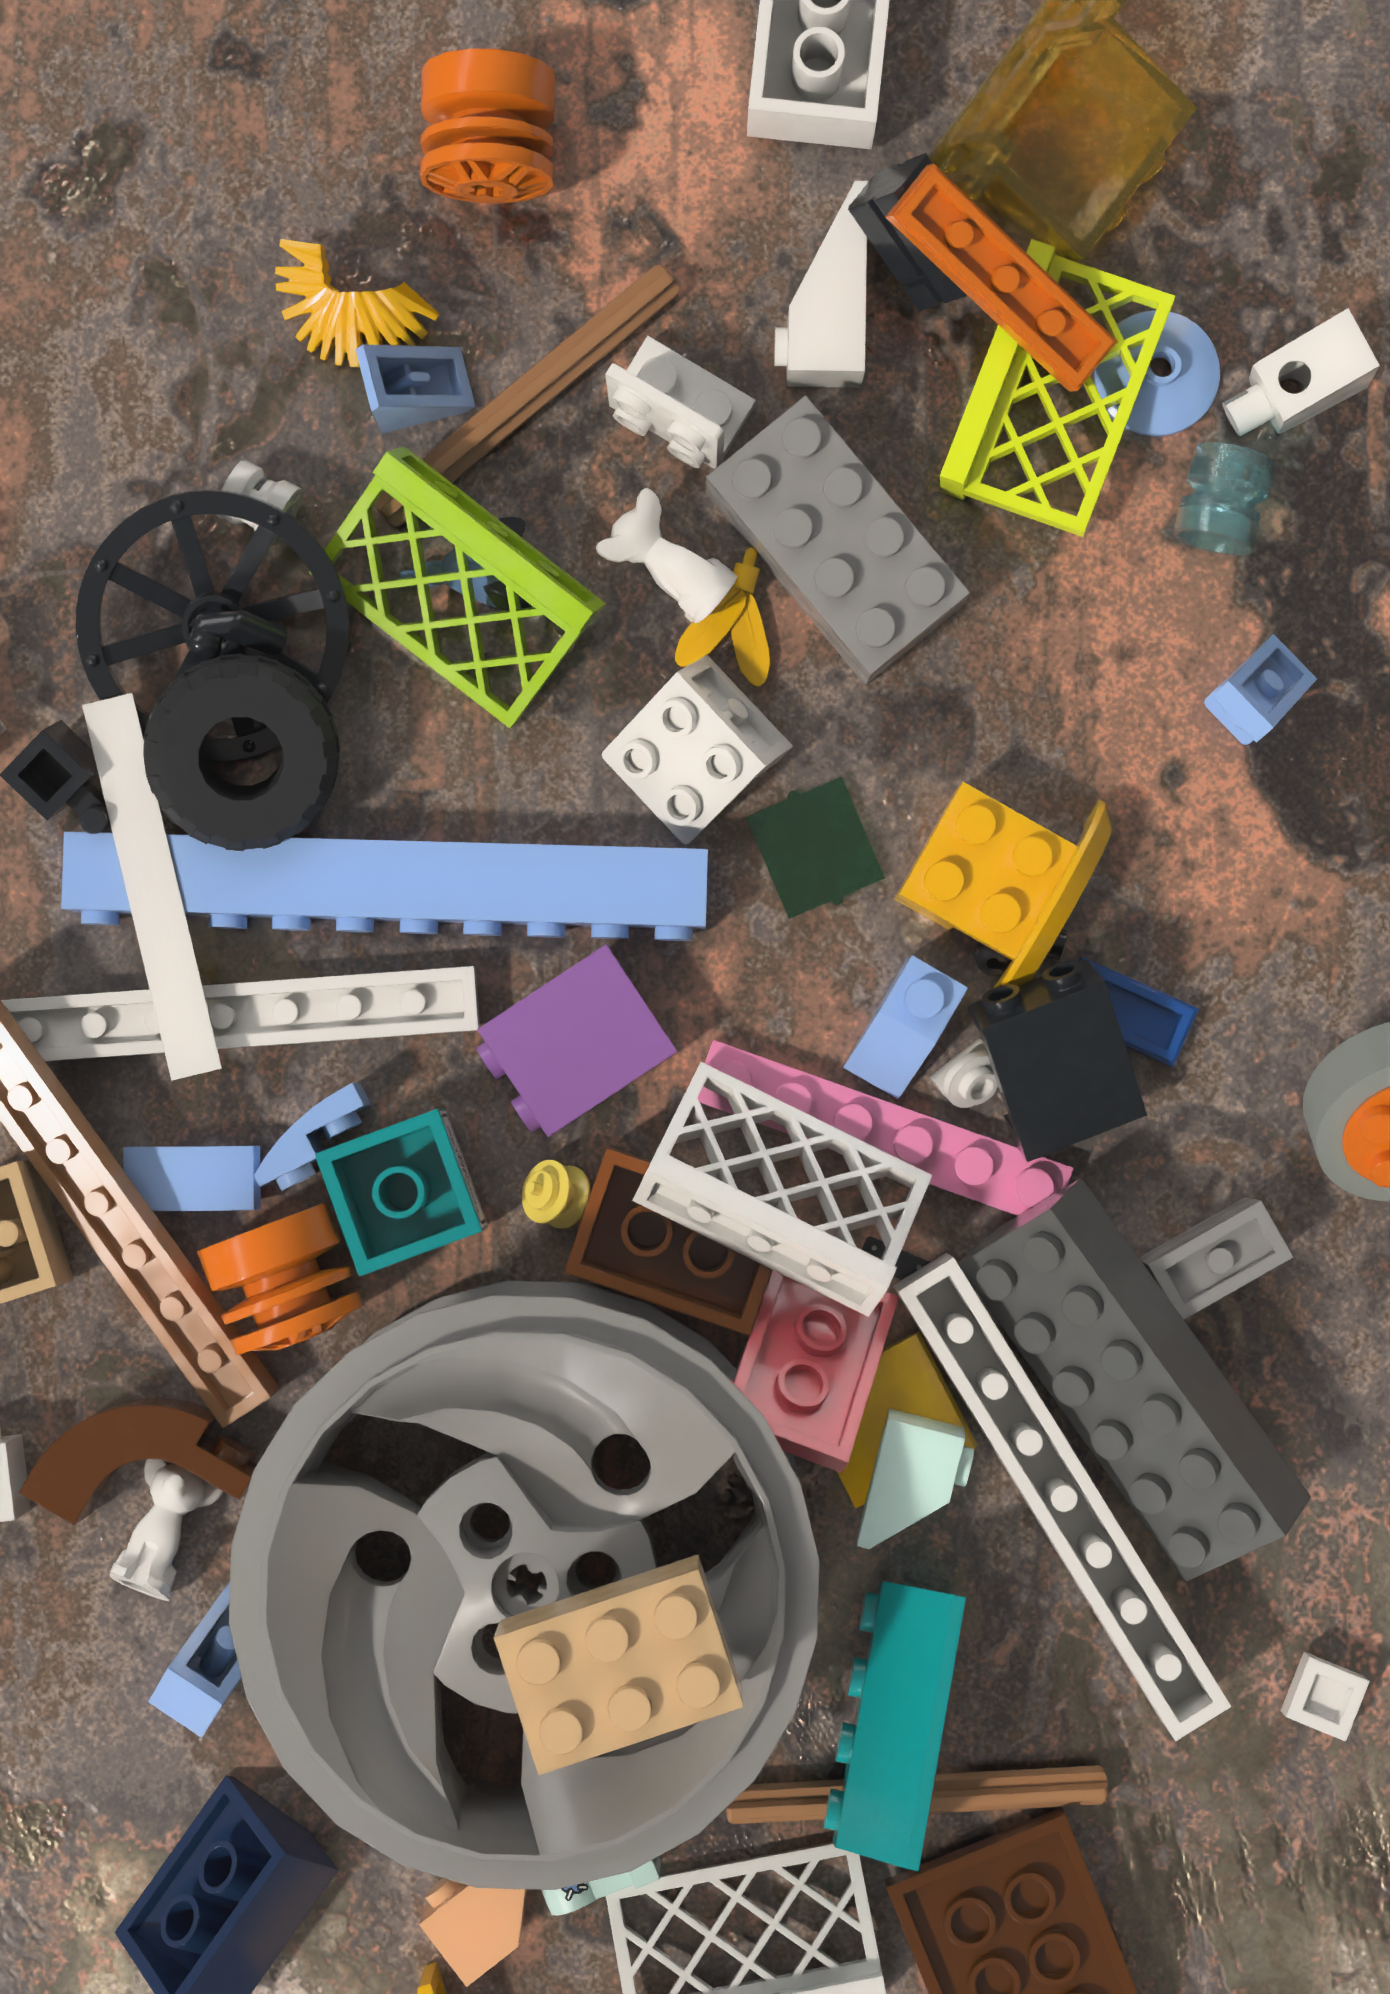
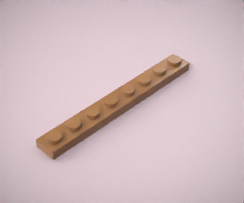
M0 1000V1121L222 1428L228 1426L271 1398L280 1387L254 1351L239 1355L235 1354L230 1340L242 1334L233 1322L224 1325L221 1317L225 1313L224 1309Z

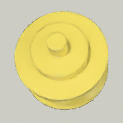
M545 1160L538 1163L529 1172L523 1185L522 1205L526 1215L534 1222L549 1223L553 1227L560 1229L574 1226L583 1217L590 1197L588 1177L580 1168L570 1165L564 1166L558 1161Z

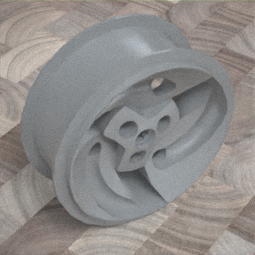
M508 1280L438 1297L379 1329L363 1344L346 1354L293 1405L253 1471L231 1544L229 1626L246 1699L281 1765L336 1825L402 1866L472 1887L557 1890L631 1872L701 1833L755 1781L796 1713L818 1634L819 1557L794 1455L782 1450L764 1415L733 1383L737 1368L709 1339L649 1302L581 1282ZM357 1414L392 1421L419 1423L489 1452L453 1471L431 1492L423 1506L418 1505L369 1474L336 1465L330 1461L329 1449L340 1431ZM613 1434H627L637 1439L650 1460L651 1468L648 1476L641 1484L631 1489L617 1490L607 1486L598 1478L593 1468L595 1448L604 1438ZM732 1457L752 1494L755 1512L721 1562L706 1572L705 1575L742 1685L744 1707L538 1775L523 1730L522 1786L498 1785L458 1773L444 1743L440 1681L446 1687L474 1704L504 1713H518L498 1653L490 1650L484 1641L483 1633L486 1626L601 1587L585 1583L578 1574L577 1562L585 1553L603 1552L614 1560L616 1571L613 1578L607 1584L656 1569L657 1556L650 1527L645 1517L696 1494L723 1464ZM492 1503L500 1506L508 1514L510 1526L503 1536L496 1539H487L481 1537L475 1531L472 1525V1514L479 1505ZM378 1530L390 1531L399 1535L410 1549L411 1562L409 1570L403 1576L392 1581L383 1582L370 1578L363 1573L357 1563L355 1550L359 1538L367 1533ZM526 1564L531 1574L543 1572L545 1576L541 1577L538 1591L531 1592L527 1583L517 1585L514 1583L520 1565Z

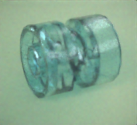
M1220 442L1197 444L1194 448L1185 481L1193 488V493L1181 498L1172 535L1187 545L1213 553L1236 556L1251 554L1262 520L1260 513L1254 507L1264 503L1268 498L1276 468L1274 461L1262 453L1238 445Z

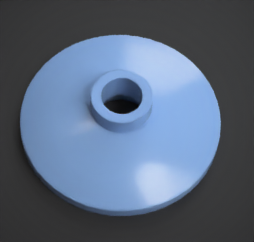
M1156 310L1132 315L1117 324L1123 339H1128L1149 329ZM1170 312L1152 359H1166L1171 365L1172 372L1169 376L1159 377L1152 372L1149 366L1126 426L1127 430L1140 435L1168 436L1191 427L1210 408L1219 387L1220 363L1212 341L1195 322L1180 314ZM1143 344L1129 350L1135 364ZM1120 355L1099 364L1094 370V384L1101 399L1125 389L1130 380ZM1120 403L1106 409L1113 420Z

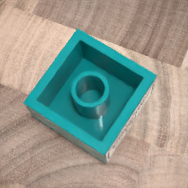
M445 1108L429 1111L315 1153L318 1166L359 1277L482 1232L488 1228V1223Z

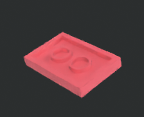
M774 1270L771 1271L733 1383L764 1415L783 1451L840 1473L844 1471L849 1462L899 1296L886 1292L868 1317Z

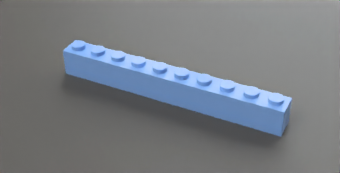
M64 832L61 909L81 913V924L120 925V914H132L113 833ZM166 834L185 916H209V928L247 929V917L272 918V929L289 931H310L311 919L336 920V931L364 933L374 932L375 921L400 922L399 932L408 934H438V923H464L463 934L476 936H501L502 924L527 925V936L546 938L565 937L566 926L591 927V938L629 939V928L655 929L654 939L663 941H693V930H706L708 849L287 838L281 844L265 849L255 848L234 851L225 850L223 847L209 843L205 844L190 835Z

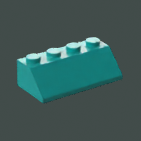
M879 1581L877 1593L866 1591L859 1630L870 1632L866 1657L854 1656L847 1691L848 1696L858 1698L854 1724L842 1722L835 1758L836 1762L846 1764L842 1790L830 1788L823 1828L834 1830L832 1841L835 1848L905 1869L919 1871L966 1597L886 1581Z

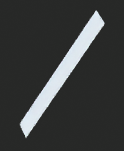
M129 693L84 704L82 707L171 1081L221 1069L220 1058L159 803L154 793L152 794L146 777L143 757L144 740L133 694Z

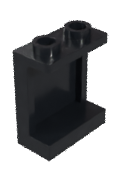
M1087 960L1080 962L1064 961L1047 968L1041 977L1020 986L1008 984L995 987L986 992L982 1000L972 1003L967 1007L972 1021L981 1034L1008 1113L1004 1115L1010 1136L1027 1162L1147 1116L1106 983Z

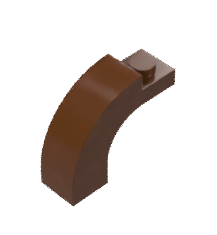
M141 1398L108 1407L79 1422L63 1433L39 1458L21 1487L19 1494L72 1525H76L90 1515L114 1473L122 1465L133 1461L159 1459L174 1463L238 1500L247 1493L253 1471L257 1465L250 1461L253 1453L239 1442L225 1436H219L217 1441L208 1437L217 1422L209 1408L174 1398Z

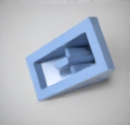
M363 344L356 349L371 412L382 434L469 412L476 408L461 347Z

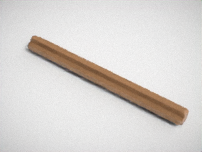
M654 265L421 459L453 483L675 299L680 289L673 276L663 266ZM384 491L375 506L390 525L395 528L400 527L406 522L404 506Z
M1099 1765L936 1774L929 1814L1100 1805L1105 1803L1108 1798V1779L1104 1767ZM843 1779L750 1784L726 1808L728 1822L732 1824L822 1820L825 1817L830 1788L842 1790Z

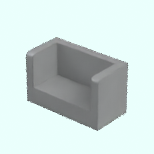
M1245 1197L1144 1254L1139 1259L1184 1320L1293 1258V1255L1262 1201Z

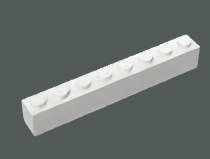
M946 1252L893 1285V1288L1143 1693L1174 1740L1181 1739L1229 1709L1231 1705L954 1257Z

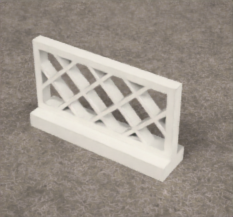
M700 1062L632 1201L869 1317L890 1286L897 1269L895 1264L932 1175ZM702 1087L726 1097L734 1114L708 1121L698 1100ZM690 1115L693 1125L683 1127ZM772 1120L785 1126L792 1143L766 1150L755 1123ZM741 1128L752 1154L725 1160L714 1134ZM700 1138L711 1164L694 1168L670 1156V1153L675 1144ZM829 1148L842 1154L850 1172L825 1178L813 1152ZM799 1156L810 1183L784 1189L773 1162ZM758 1166L769 1194L753 1197L739 1190L731 1173ZM888 1177L911 1189L905 1202L883 1207L871 1180ZM857 1185L869 1212L843 1218L831 1191ZM816 1195L829 1223L812 1226L798 1219L790 1202ZM898 1218L896 1225L893 1228L890 1220ZM875 1224L886 1247L882 1258L879 1259L857 1248L849 1231Z
M833 1842L660 1875V1880L635 1889V1886L632 1885L606 1895L623 1994H637L634 1975L648 1954L679 1975V1978L668 1994H678L686 1981L699 1991L685 1994H886L860 1855L835 1848ZM846 1855L851 1882L837 1904H835L807 1884L806 1880L819 1860ZM807 1863L799 1877L785 1868L787 1866ZM774 1870L793 1884V1887L774 1916L743 1895L756 1872ZM745 1875L737 1889L722 1880ZM710 1882L731 1897L711 1928L680 1907V1904L694 1884ZM682 1887L674 1901L659 1892ZM800 1890L831 1911L812 1943L781 1922V1919ZM853 1893L859 1920L844 1910ZM647 1894L668 1909L648 1940L625 1925L622 1898ZM737 1902L768 1923L749 1955L718 1934L719 1929ZM674 1914L705 1936L686 1967H683L654 1946ZM838 1917L861 1932L866 1955L865 1959L839 1964L818 1949ZM775 1929L806 1951L792 1973L776 1976L755 1961ZM628 1939L642 1948L633 1964ZM711 1942H714L743 1963L729 1985L712 1988L692 1973ZM813 1956L826 1965L805 1970ZM749 1969L763 1978L741 1983Z

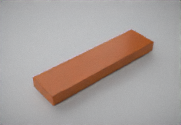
M935 164L927 165L885 217L1069 392L1080 389L1116 344L1117 340Z

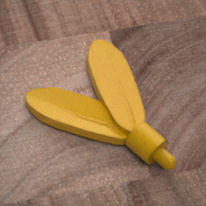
M750 547L746 549L743 562L735 563L733 573L738 577L721 602L704 620L697 624L693 621L680 637L675 652V661L679 666L686 667L705 655L709 656L731 631L740 671L752 685L760 687L765 684L771 666V659L762 617L753 595H751L754 594L760 571L759 568L754 567L757 558L755 548Z

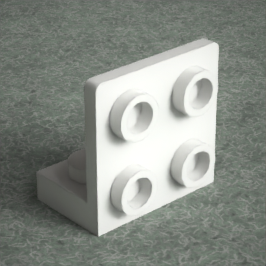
M649 336L646 337L627 370L612 363L605 374L609 406L615 409L614 419L638 435L645 436L647 431L650 430L670 442L667 447L668 451L682 462L695 468H700L703 462L714 469L720 466L756 405L754 398Z
M705 655L679 670L602 752V758L683 844H689L756 777L775 765L793 745L708 655Z

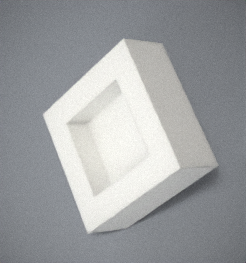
M1303 1652L1280 1711L1289 1719L1346 1742L1370 1681L1363 1675Z

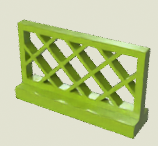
M402 446L389 450L372 472L375 474L374 478L324 549L334 565L345 548L365 545L367 547L372 582L352 584L338 573L344 589L346 602L508 728H512L586 627L594 621L606 603L408 448ZM384 491L404 506L407 532L377 535L372 508ZM418 517L432 528L420 530ZM363 524L365 537L351 539L360 525ZM442 535L455 545L459 571L427 575L421 538ZM409 540L415 576L384 580L378 544ZM469 557L483 568L470 569ZM493 575L506 585L510 610L478 614L472 578ZM460 579L466 615L435 619L429 583ZM417 585L423 621L402 623L390 614L386 589ZM374 590L376 602L363 592ZM519 596L533 607L521 608ZM545 615L565 631L552 650L528 653L522 617ZM511 619L517 654L485 658L479 623ZM468 624L473 660L452 662L440 653L436 628ZM425 630L426 641L413 631ZM544 661L532 677L530 662ZM519 665L522 692L511 707L490 691L487 667ZM475 669L477 681L464 670Z

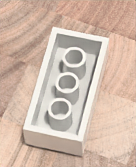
M760 0L748 106L747 136L872 150L877 122L890 0Z

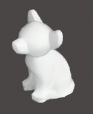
M645 488L640 491L637 497L635 509L621 515L613 524L611 537L597 543V553L605 559L617 563L627 560L632 563H644L656 584L678 601L680 608L685 611V617L689 621H694L697 624L704 620L721 602L738 576L715 558L705 560L683 546L663 539L659 527L662 512L659 498L651 489Z
M147 1459L144 1467L145 1480L150 1486L154 1506L135 1527L127 1549L123 1550L116 1562L113 1563L110 1577L131 1589L154 1598L170 1601L172 1598L170 1591L177 1573L172 1565V1561L179 1548L182 1516L198 1507L210 1506L220 1498L223 1491L176 1464L166 1465L163 1460Z

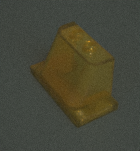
M1044 0L928 156L932 163L971 200H979L981 198L1040 242L1056 247L1055 253L1060 257L1072 261L1085 260L1102 235L1113 230L1124 219L1129 209L1128 200L1140 184L1151 179L1161 169L1166 160L1164 152L1197 109L1114 19L1127 0Z

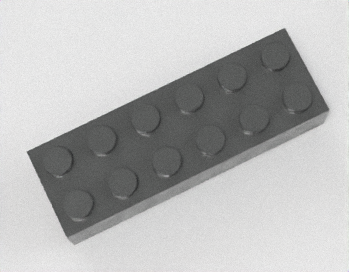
M1082 1178L990 1232L958 1263L964 1275L1185 1582L1287 1535L1310 1500V1494Z

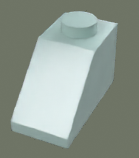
M891 1408L888 1409L858 1529L856 1546L871 1549L948 1504L954 1484L962 1487L966 1486L973 1461L974 1449L964 1446V1427Z

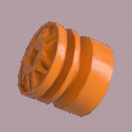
M469 48L445 52L430 58L421 71V112L423 119L431 124L420 135V146L424 154L420 160V179L422 185L435 194L454 200L474 203L505 204L528 201L543 196L553 188L554 180L553 164L550 161L554 156L553 137L545 129L555 121L554 70L537 58L501 49Z
M326 1202L197 1251L212 1291H223L242 1287L247 1299L221 1315L224 1325L253 1315L256 1322V1329L230 1340L236 1355L249 1351H276L333 1329L348 1314L365 1305L359 1290L331 1299L327 1286L353 1275L350 1266H338L320 1270L316 1258L341 1242Z

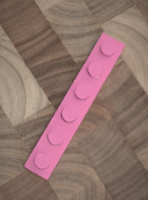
M716 1040L712 1041L705 1064L931 1174L930 1185L1017 1216L1067 1187L1074 1169L1045 1157L1027 1162L1020 1150L1014 1146ZM702 1087L698 1095L700 1103L734 1114L726 1097ZM775 1121L759 1122V1124L788 1134L785 1126Z

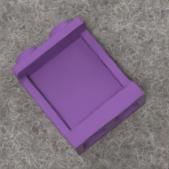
M607 944L477 1029L485 1041L476 1047L483 1062L496 1079L507 1074L520 1094L511 1101L518 1115L531 1133L541 1127L547 1137L554 1135L575 1119L678 1053Z

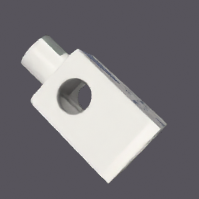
M1348 308L1255 363L1249 376L1251 387L1226 400L1222 405L1231 425L1239 436L1248 433L1269 420L1276 432L1281 434L1368 388L1380 365ZM1286 379L1294 380L1300 384L1303 391L1297 394L1288 393L1282 389L1279 382Z

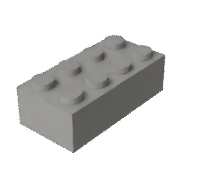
M806 395L706 476V494L747 544L756 549L757 556L865 686L962 608L970 594L967 588Z

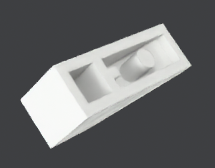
M854 181L789 305L787 327H775L774 366H786V387L861 388L865 373L867 236L849 212L848 206L862 191L868 181Z

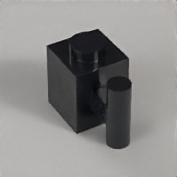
M62 720L43 729L0 773V776L47 821L69 805L80 816L81 827L87 833H100L110 825L104 795L91 784L98 776L93 750Z

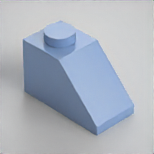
M913 955L906 958L843 1068L892 1097L899 1099L935 1046L968 987Z
M230 1581L171 1662L148 1701L201 1738L242 1679L229 1626Z

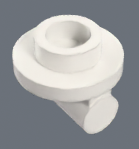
M980 1038L929 1077L944 1097L946 1096L954 1106L960 1108L972 1107L986 1102L994 1095L998 1088L984 1043Z

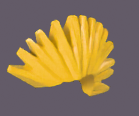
M285 239L280 240L279 246L303 262L304 266L276 267L275 274L290 279L289 282L275 283L276 291L306 297V299L282 311L284 320L311 313V316L303 324L295 337L302 343L311 335L307 350L311 353H314L322 343L320 359L324 361L327 360L335 345V365L343 366L347 354L350 367H360L356 349L362 346L364 334L368 345H383L384 336L390 345H401V338L408 346H416L408 328L422 340L428 334V331L415 313L422 314L434 321H437L440 315L405 282L397 287L375 292H339L330 285L332 277L328 273L330 267L326 259L324 245Z

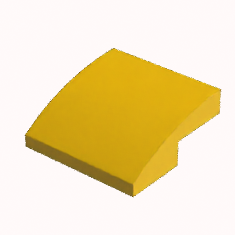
M920 1331L883 1348L849 1462L842 1473L837 1472L855 1508L865 1504L889 1408L964 1427V1446L973 1449L978 1446Z

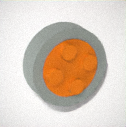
M1390 1022L1362 1031L1332 1050L1312 1073L1303 1097L1304 1118L1319 1164L1327 1177L1338 1187L1351 1194L1366 1199L1389 1202Z

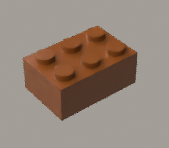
M610 1146L607 1147L564 1272L750 1336L772 1269L632 1201L651 1160Z

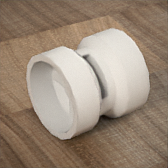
M245 459L234 467L222 488L225 491L242 493L264 500L280 508L293 518H296L303 498V490L300 487L286 480L274 482L266 479L261 467ZM217 515L219 518L235 526L245 522L254 528V532L258 527L257 524L241 518ZM275 536L271 544L275 546L279 544L282 539L278 536Z

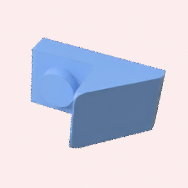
M1272 634L1205 699L1204 704L1240 743L1247 745L1253 740L1257 743L1275 727L1317 678Z

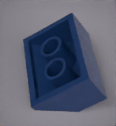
M226 1775L114 1933L154 1994H251L339 1869L309 1830L235 1777Z

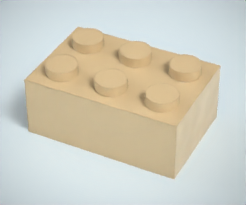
M699 1554L502 1619L494 1635V1641L538 1775L744 1707L742 1685Z

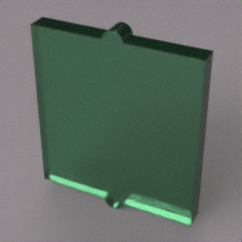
M842 777L802 794H799L797 791H790L787 800L746 817V821L788 919L829 902L838 906L843 902V896L885 879Z

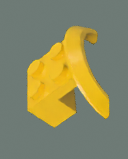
M962 782L952 795L894 900L945 929L950 930L954 927L1011 959V963L993 988L1008 984L1020 986L1031 981L1072 913L1105 850L1112 832L1107 805L1104 801L1097 800L1083 825V832L1076 846L974 787Z

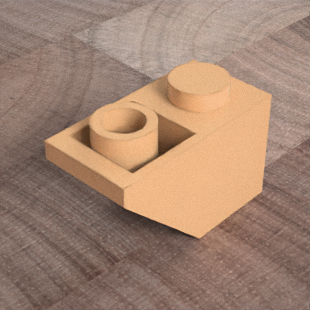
M441 1878L425 1894L424 1897L428 1903L425 1904L419 1926L466 1987L519 1946L527 1889L476 1888Z

